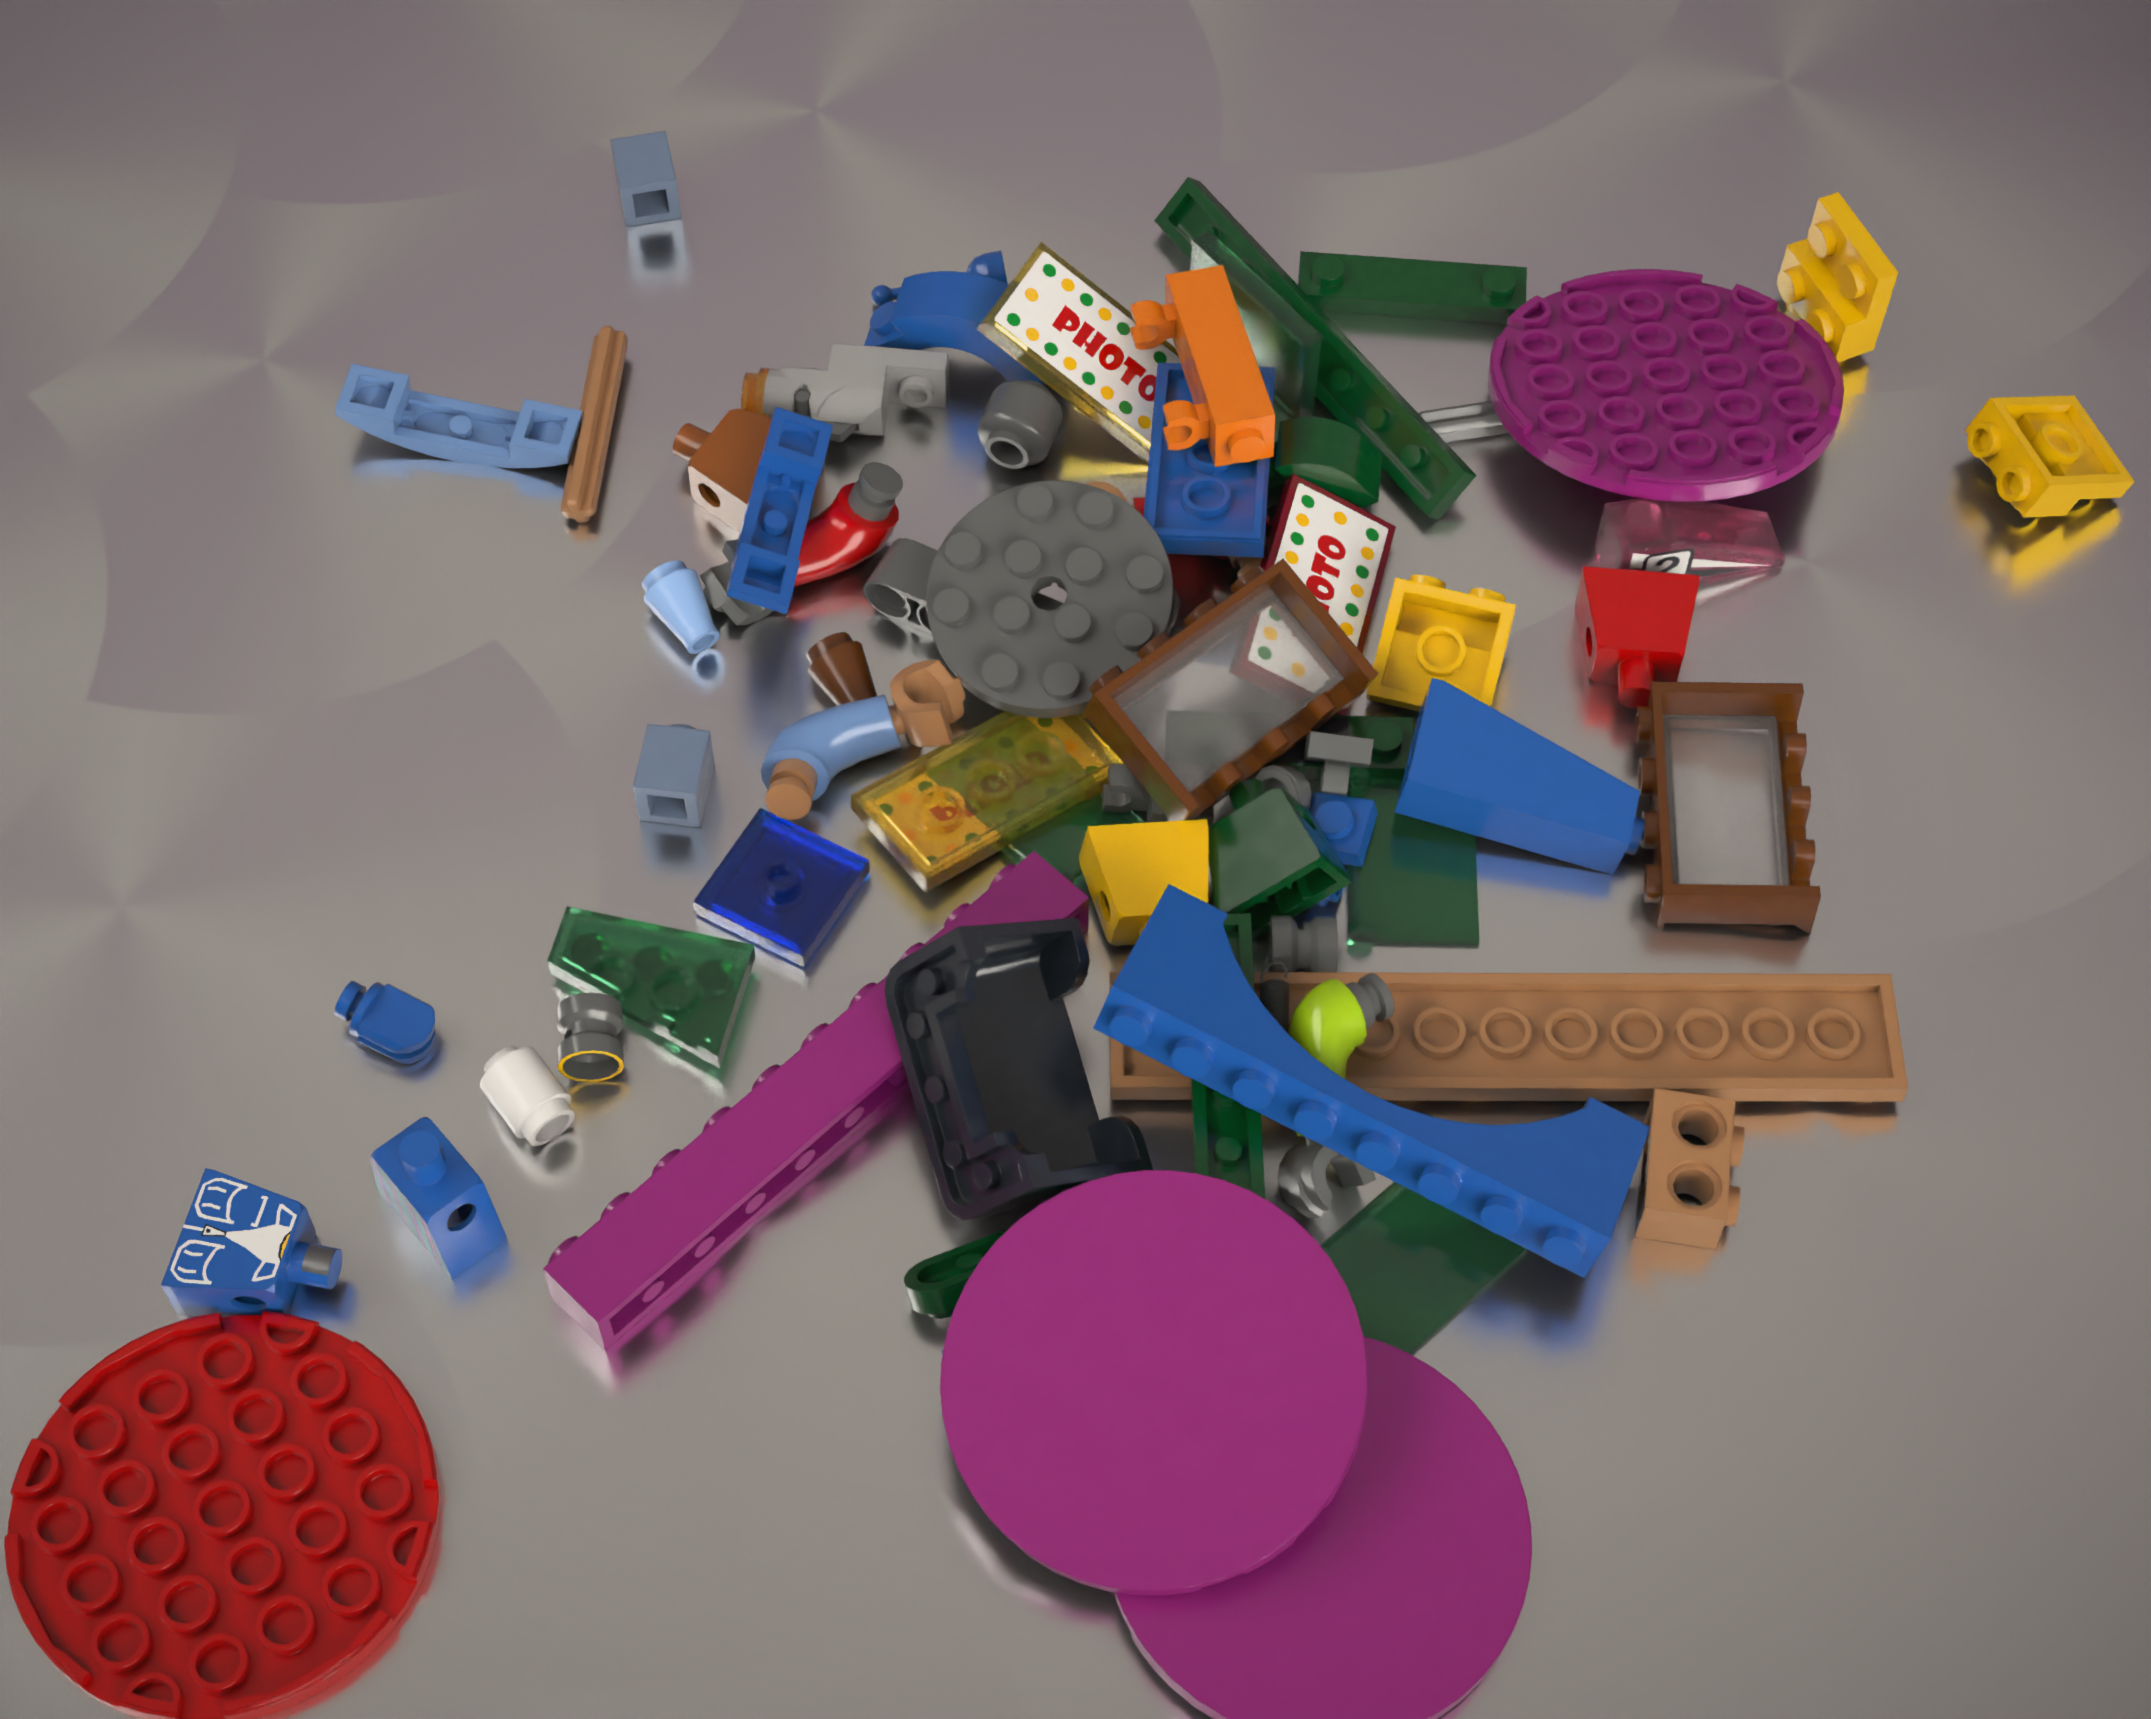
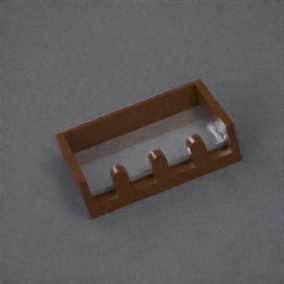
M1284 558L1265 572L1259 565L1248 570L1230 587V590L1234 593L1220 604H1217L1213 598L1206 600L1184 619L1183 622L1187 626L1185 629L1172 638L1166 632L1160 633L1144 645L1136 654L1140 661L1124 672L1118 665L1112 667L1094 681L1088 689L1092 693V697L1081 714L1084 720L1089 719L1165 813L1168 821L1197 819L1228 796L1230 790L1237 783L1251 779L1261 768L1267 767L1305 739L1310 731L1314 732L1359 699L1378 675V672Z
M1652 682L1648 705L1637 706L1635 723L1636 742L1647 743L1648 758H1640L1638 790L1640 795L1650 796V811L1642 812L1645 825L1641 845L1642 849H1653V865L1646 864L1644 870L1645 903L1656 904L1657 928H1663L1664 923L1794 925L1811 934L1821 893L1820 886H1810L1816 850L1814 839H1806L1805 828L1811 806L1810 786H1802L1801 772L1806 756L1807 741L1806 734L1798 733L1797 719L1804 695L1803 683Z

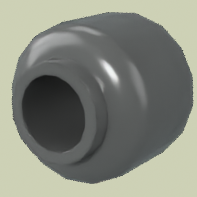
M1032 380L1004 382L994 389L977 428L979 440L988 456L1001 466L1019 469L1037 465L1047 457L1063 420L1061 406L1049 390L1039 382Z

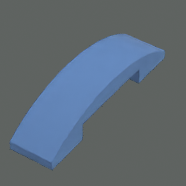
M351 364L335 407L337 417L395 445L446 460L498 468H540L567 464L582 421V410L524 399L521 411L516 412L411 390L409 375L357 364Z

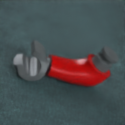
M878 462L865 464L856 483L844 485L828 508L807 521L798 558L800 564L794 587L848 570L869 559L882 549L892 535L899 520V510L895 504V498H897L903 488V480L893 468ZM738 539L725 541L721 550L728 562L711 567L700 575L701 580L706 586L703 592L715 610L725 612L736 625H748L761 620L773 610L726 596Z

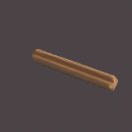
M612 326L602 327L599 334H596L593 339L580 406L582 421L572 448L560 507L565 518L575 519L578 523L588 522L590 516L596 513L628 345V338L624 331H615Z

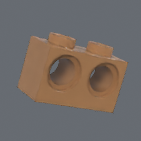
M1658 1088L1654 1089L1644 1119V1124L1651 1128L1641 1153L1634 1237L1715 1250L1724 1226L1735 1227L1739 1213L1741 1191L1740 1187L1729 1185L1731 1166L1739 1167L1745 1137L1744 1127L1734 1126L1735 1100ZM1681 1135H1695L1701 1138L1707 1145L1697 1146L1690 1144ZM1686 1193L1693 1195L1703 1205H1687L1676 1194Z

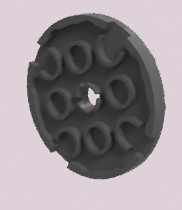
M1060 480L1038 481L1015 486L991 496L970 510L953 527L941 544L932 563L926 591L928 622L936 647L951 671L961 680L962 685L973 695L998 709L1017 715L1037 718H1057L1083 713L1092 697V693L1088 689L1094 681L1117 665L1123 672L1140 661L1136 654L1144 645L1162 632H1166L1169 635L1175 606L1174 584L1166 550L1153 527L1141 513L1118 496L1101 488L1084 483ZM1052 583H1057L1058 587L1067 592L1065 602L1054 610H1043L1033 603V597L1041 589L1052 586Z

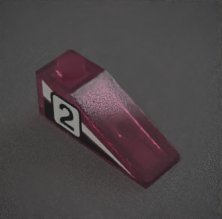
M1636 498L1605 503L1595 543V550L1602 568L1699 575V580L1782 567L1785 562L1784 554L1767 512L1705 501L1676 502Z

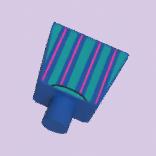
M420 1118L371 1154L370 1160L378 1192L452 1280L508 1240L483 1181L430 1118ZM455 1209H457L460 1218H467L457 1226L447 1227L448 1218Z

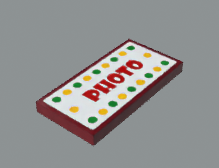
M1293 473L1283 484L1260 567L1265 572L1284 558L1362 653L1396 526ZM1270 607L1242 626L1229 674L1295 707L1330 682V679ZM1347 708L1342 710L1337 715L1346 716Z

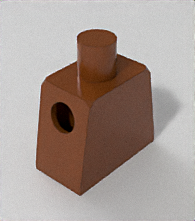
M737 408L729 410L711 433L691 423L683 425L675 437L673 454L689 462L687 468L691 496L695 502L740 533L751 487L772 418Z

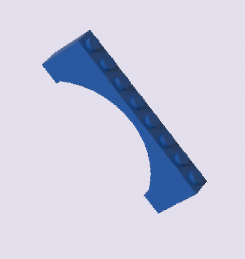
M1168 884L1117 976L1093 1029L1302 1134L1304 1137L1314 1140L1363 1165L1367 1169L1424 1196L1428 1200L1483 1226L1489 1231L1540 1255L1552 1263L1583 1278L1586 1276L1612 1237L1651 1127L1592 1097H1589L1582 1109L1557 1118L1532 1123L1489 1125L1463 1123L1431 1117L1402 1108L1364 1091L1340 1077L1311 1056L1281 1027L1264 1007L1246 980L1232 952L1223 926L1228 914Z

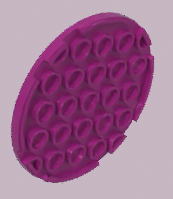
M1628 269L1587 275L1562 283L1561 291L1545 298H1541L1538 295L1534 296L1508 317L1507 326L1500 336L1495 338L1488 371L1490 399L1498 418L1512 437L1540 461L1566 476L1609 492L1637 498L1676 502L1711 501L1748 495L1768 489L1802 472L1827 449L1836 433L1843 406L1844 382L1839 363L1822 336L1804 319L1794 321L1777 310L1778 302L1739 284H1736L1730 290L1702 283V274L1661 269Z
M1142 1170L1119 1173L1085 1182L1041 1203L1012 1225L980 1260L957 1301L945 1337L940 1376L942 1417L951 1452L970 1493L989 1520L1030 1558L1059 1575L1080 1584L1109 1592L1157 1596L1202 1590L1201 1587L1223 1582L1242 1573L1246 1575L1271 1561L1295 1543V1539L1316 1519L1323 1508L1327 1507L1333 1500L1354 1459L1365 1422L1368 1398V1366L1364 1337L1356 1307L1344 1280L1332 1260L1317 1241L1295 1219L1276 1205L1250 1190L1221 1179L1197 1173L1172 1170Z
M1364 1337L1368 1366V1398L1365 1422L1356 1454L1333 1500L1327 1507L1323 1508L1316 1519L1295 1539V1543L1274 1559L1246 1575L1242 1573L1223 1582L1201 1587L1202 1590L1165 1596L1130 1595L1111 1592L1112 1596H1115L1122 1617L1132 1633V1640L1150 1666L1175 1692L1213 1719H1438L1460 1703L1482 1681L1496 1663L1507 1644L1524 1605L1530 1580L1532 1560L1531 1522L1527 1499L1519 1473L1507 1447L1478 1406L1456 1384L1415 1356L1387 1343Z

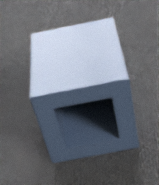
M666 131L610 139L626 227L681 219L677 181Z
M647 724L633 783L639 821L701 828L715 767L710 731L699 730L686 724H672L670 726Z

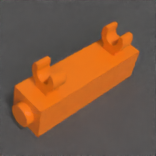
M1223 265L1166 274L1165 304L1160 305L1155 301L1144 300L1130 305V310L1135 323V327H1131V335L1136 349H1152L1161 345L1166 339H1173L1194 402L1193 404L1185 400H1176L1163 405V413L1168 425L1163 427V435L1168 450H1183L1191 447L1200 439H1206L1215 467L1274 457L1275 412Z

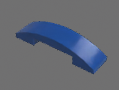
M775 407L745 509L730 570L726 596L783 614L787 613L800 564L798 558L816 484L823 469L833 425Z

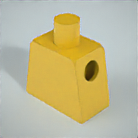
M1207 819L1087 827L1078 856L1079 863L1106 939L1110 944L1115 946L1136 944L1168 884L1208 903L1209 827Z

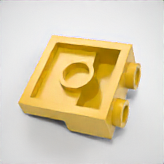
M1836 192L1818 199L1807 239L1787 245L1776 284L1782 299L1786 302L1787 310L1793 316L1804 319L1831 348L1837 361L1841 362L1874 350L1899 272L1840 193Z
M2075 395L1990 398L1965 429L1968 435L1967 445L1969 451L1973 456L1980 458L1991 469L1997 478L1996 486L1999 496L2003 500L2010 502L2023 518L2066 516L2080 499L2121 498L2135 482Z
M1415 574L1411 575L1409 580L1395 577L1373 668L1378 672V675L1367 688L1366 700L1419 712L1432 678H1436L1451 684L1492 707L1516 605L1506 603L1504 595L1488 589L1472 588L1469 594L1445 589L1446 584L1443 581L1431 576Z

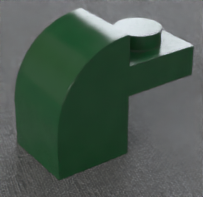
M1297 417L1281 421L1279 423L1278 441L1274 442V457L1270 458L1267 508L1278 504L1283 484L1293 473L1359 508L1375 504L1379 501L1382 455L1359 432L1341 422L1321 417Z

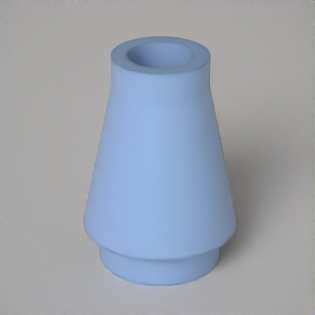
M675 560L658 566L644 578L642 582V588L645 591L644 603L683 643L688 653H700L717 642L720 634L713 623L698 574L694 569H688L684 562Z

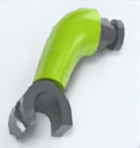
M1372 973L1360 978L1358 984L1351 982L1345 985L1337 979L1330 978L1305 995L1293 1011L1288 1034L1311 1056L1345 1079L1347 1060L1353 1050L1364 1043L1367 1035L1366 1029L1373 1026L1375 1021L1382 1022L1393 1016L1394 1001L1391 992L1385 982L1379 976ZM1296 1132V1136H1303L1302 1134ZM1306 1137V1142L1296 1144L1285 1153L1279 1164L1277 1178L1280 1193L1287 1204L1294 1206L1297 1211L1307 1218H1319L1323 1211H1328L1333 1197L1325 1176L1326 1167L1329 1162L1335 1168L1342 1187L1364 1186L1376 1180L1373 1171Z

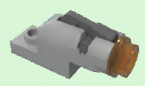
M832 343L827 370L784 367L781 369L760 368L759 373L746 372L742 386L741 409L772 418L775 407H779L831 424L833 428L830 440L835 442H842L851 434L884 435L889 403L903 404L911 407L947 408L949 396L948 352Z

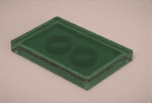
M1206 231L1192 240L1190 270L1223 265L1258 366L1275 367L1274 400L1293 418L1308 417L1313 414L1322 335L1213 233Z

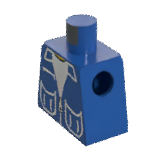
M205 1168L161 1286L176 1314L202 1316L220 1313L222 1317L262 1315L263 1311L288 1314L299 1283L330 1290L334 1288L342 1267V1251L338 1248L313 1244L316 1230L307 1208L300 1202L219 1171Z

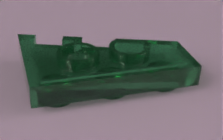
M567 906L547 962L550 974L584 993H602L615 997L622 1003L623 1015L720 1069L756 957L753 944Z

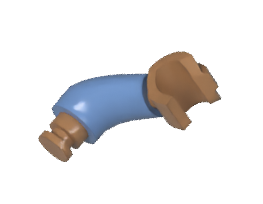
M940 660L917 662L902 669L893 677L889 686L894 705L889 706L885 695L840 704L809 715L780 731L769 746L761 767L762 782L768 789L765 800L770 812L786 820L803 818L809 813L812 801L825 793L829 782L836 774L859 762L901 748L902 745L899 737L901 734H905L908 744L919 747H936L952 744L953 734L949 723H954L964 716L962 702L965 700L966 695L960 678L950 675Z

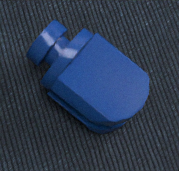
M351 981L345 987L336 1003L335 1016L346 1022L351 1020L349 1032L352 1036L358 1038L357 1042L399 1063L413 1064L423 1059L432 1050L435 1042V1010L430 1004L391 984L383 985L380 982H376L366 992L365 986Z

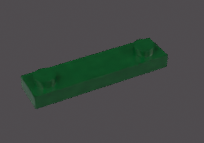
M1300 251L1298 286L1322 311L1507 324L1508 317L1526 303L1527 267Z

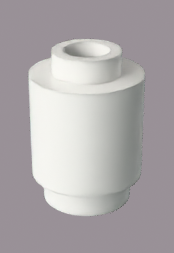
M509 1046L495 1053L484 1066L485 1074L480 1081V1089L516 1137L526 1138L532 1146H541L561 1135L571 1125L575 1118V1113L569 1106L571 1096L533 1047L518 1049L516 1046Z

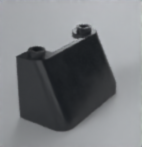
M1078 918L960 926L898 961L890 969L886 978V1005L940 1196L945 1208L957 1219L968 1220L993 1216L1041 1204L1065 1190L1091 1180L1119 1173L1153 1170L1146 1143L1139 1127L1130 1118L1125 1116H1114L1099 1120L1063 999L1077 991L1083 985L1088 975L1090 958Z

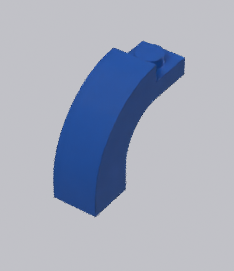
M937 271L904 278L896 302L889 301L884 303L872 315L870 329L864 346L912 350L934 347L962 350L991 364L1008 381L1032 380L1043 385L1064 377L1063 373L995 321L996 315L1017 287L997 279L973 273Z

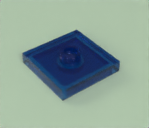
M760 808L694 899V913L805 967L869 874V860Z

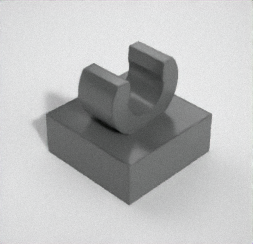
M1310 731L1306 736L1303 761L1323 763L1319 793L1347 795L1350 767L1367 768L1371 765L1374 739Z

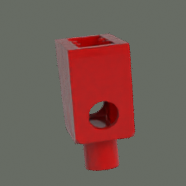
M1583 566L1575 600V613L1587 674L1596 683L1618 684V701L1621 705L1637 709V706H1647L1652 682H1677L1696 602L1699 575Z

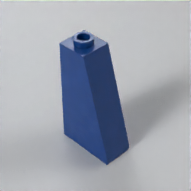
M1432 678L1418 713L1395 813L1614 875L1625 853L1635 855L1645 825L1644 818L1636 816L1640 796L1639 790L1451 684Z

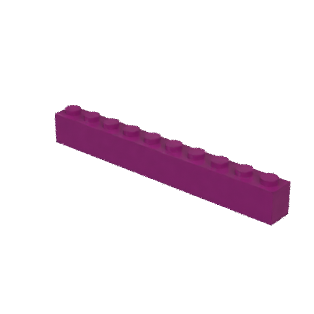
M1033 851L1018 865L1009 864L994 877L989 889L971 905L963 903L948 916L943 928L925 944L918 942L905 951L899 961L960 926L1078 918L1084 935L1088 931L1089 897ZM887 976L878 984L872 982L861 988L853 997L849 1008L831 1024L823 1023L814 1028L804 1039L800 1050L781 1066L775 1064L767 1068L756 1079L751 1092L732 1108L726 1106L715 1112L708 1119L702 1133L684 1149H674L663 1156L654 1167L651 1177L632 1193L624 1192L615 1197L605 1207L598 1222L580 1237L572 1236L563 1241L554 1250L548 1264L543 1268L551 1298L605 1351L909 1087L886 1005L885 984Z

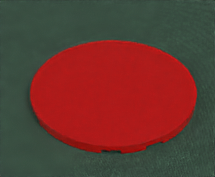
M263 1311L262 1315L222 1317L220 1313H211L184 1319L134 1339L106 1356L78 1379L59 1399L60 1407L48 1420L38 1438L31 1439L19 1464L10 1491L13 1499L8 1520V1534L4 1537L6 1570L12 1595L23 1622L35 1642L50 1661L79 1689L105 1705L142 1719H257L293 1707L323 1692L344 1678L368 1658L388 1637L410 1606L421 1586L431 1561L438 1534L441 1509L440 1476L436 1453L429 1431L414 1399L397 1375L383 1360L356 1340L352 1342L340 1334L325 1329L317 1321Z

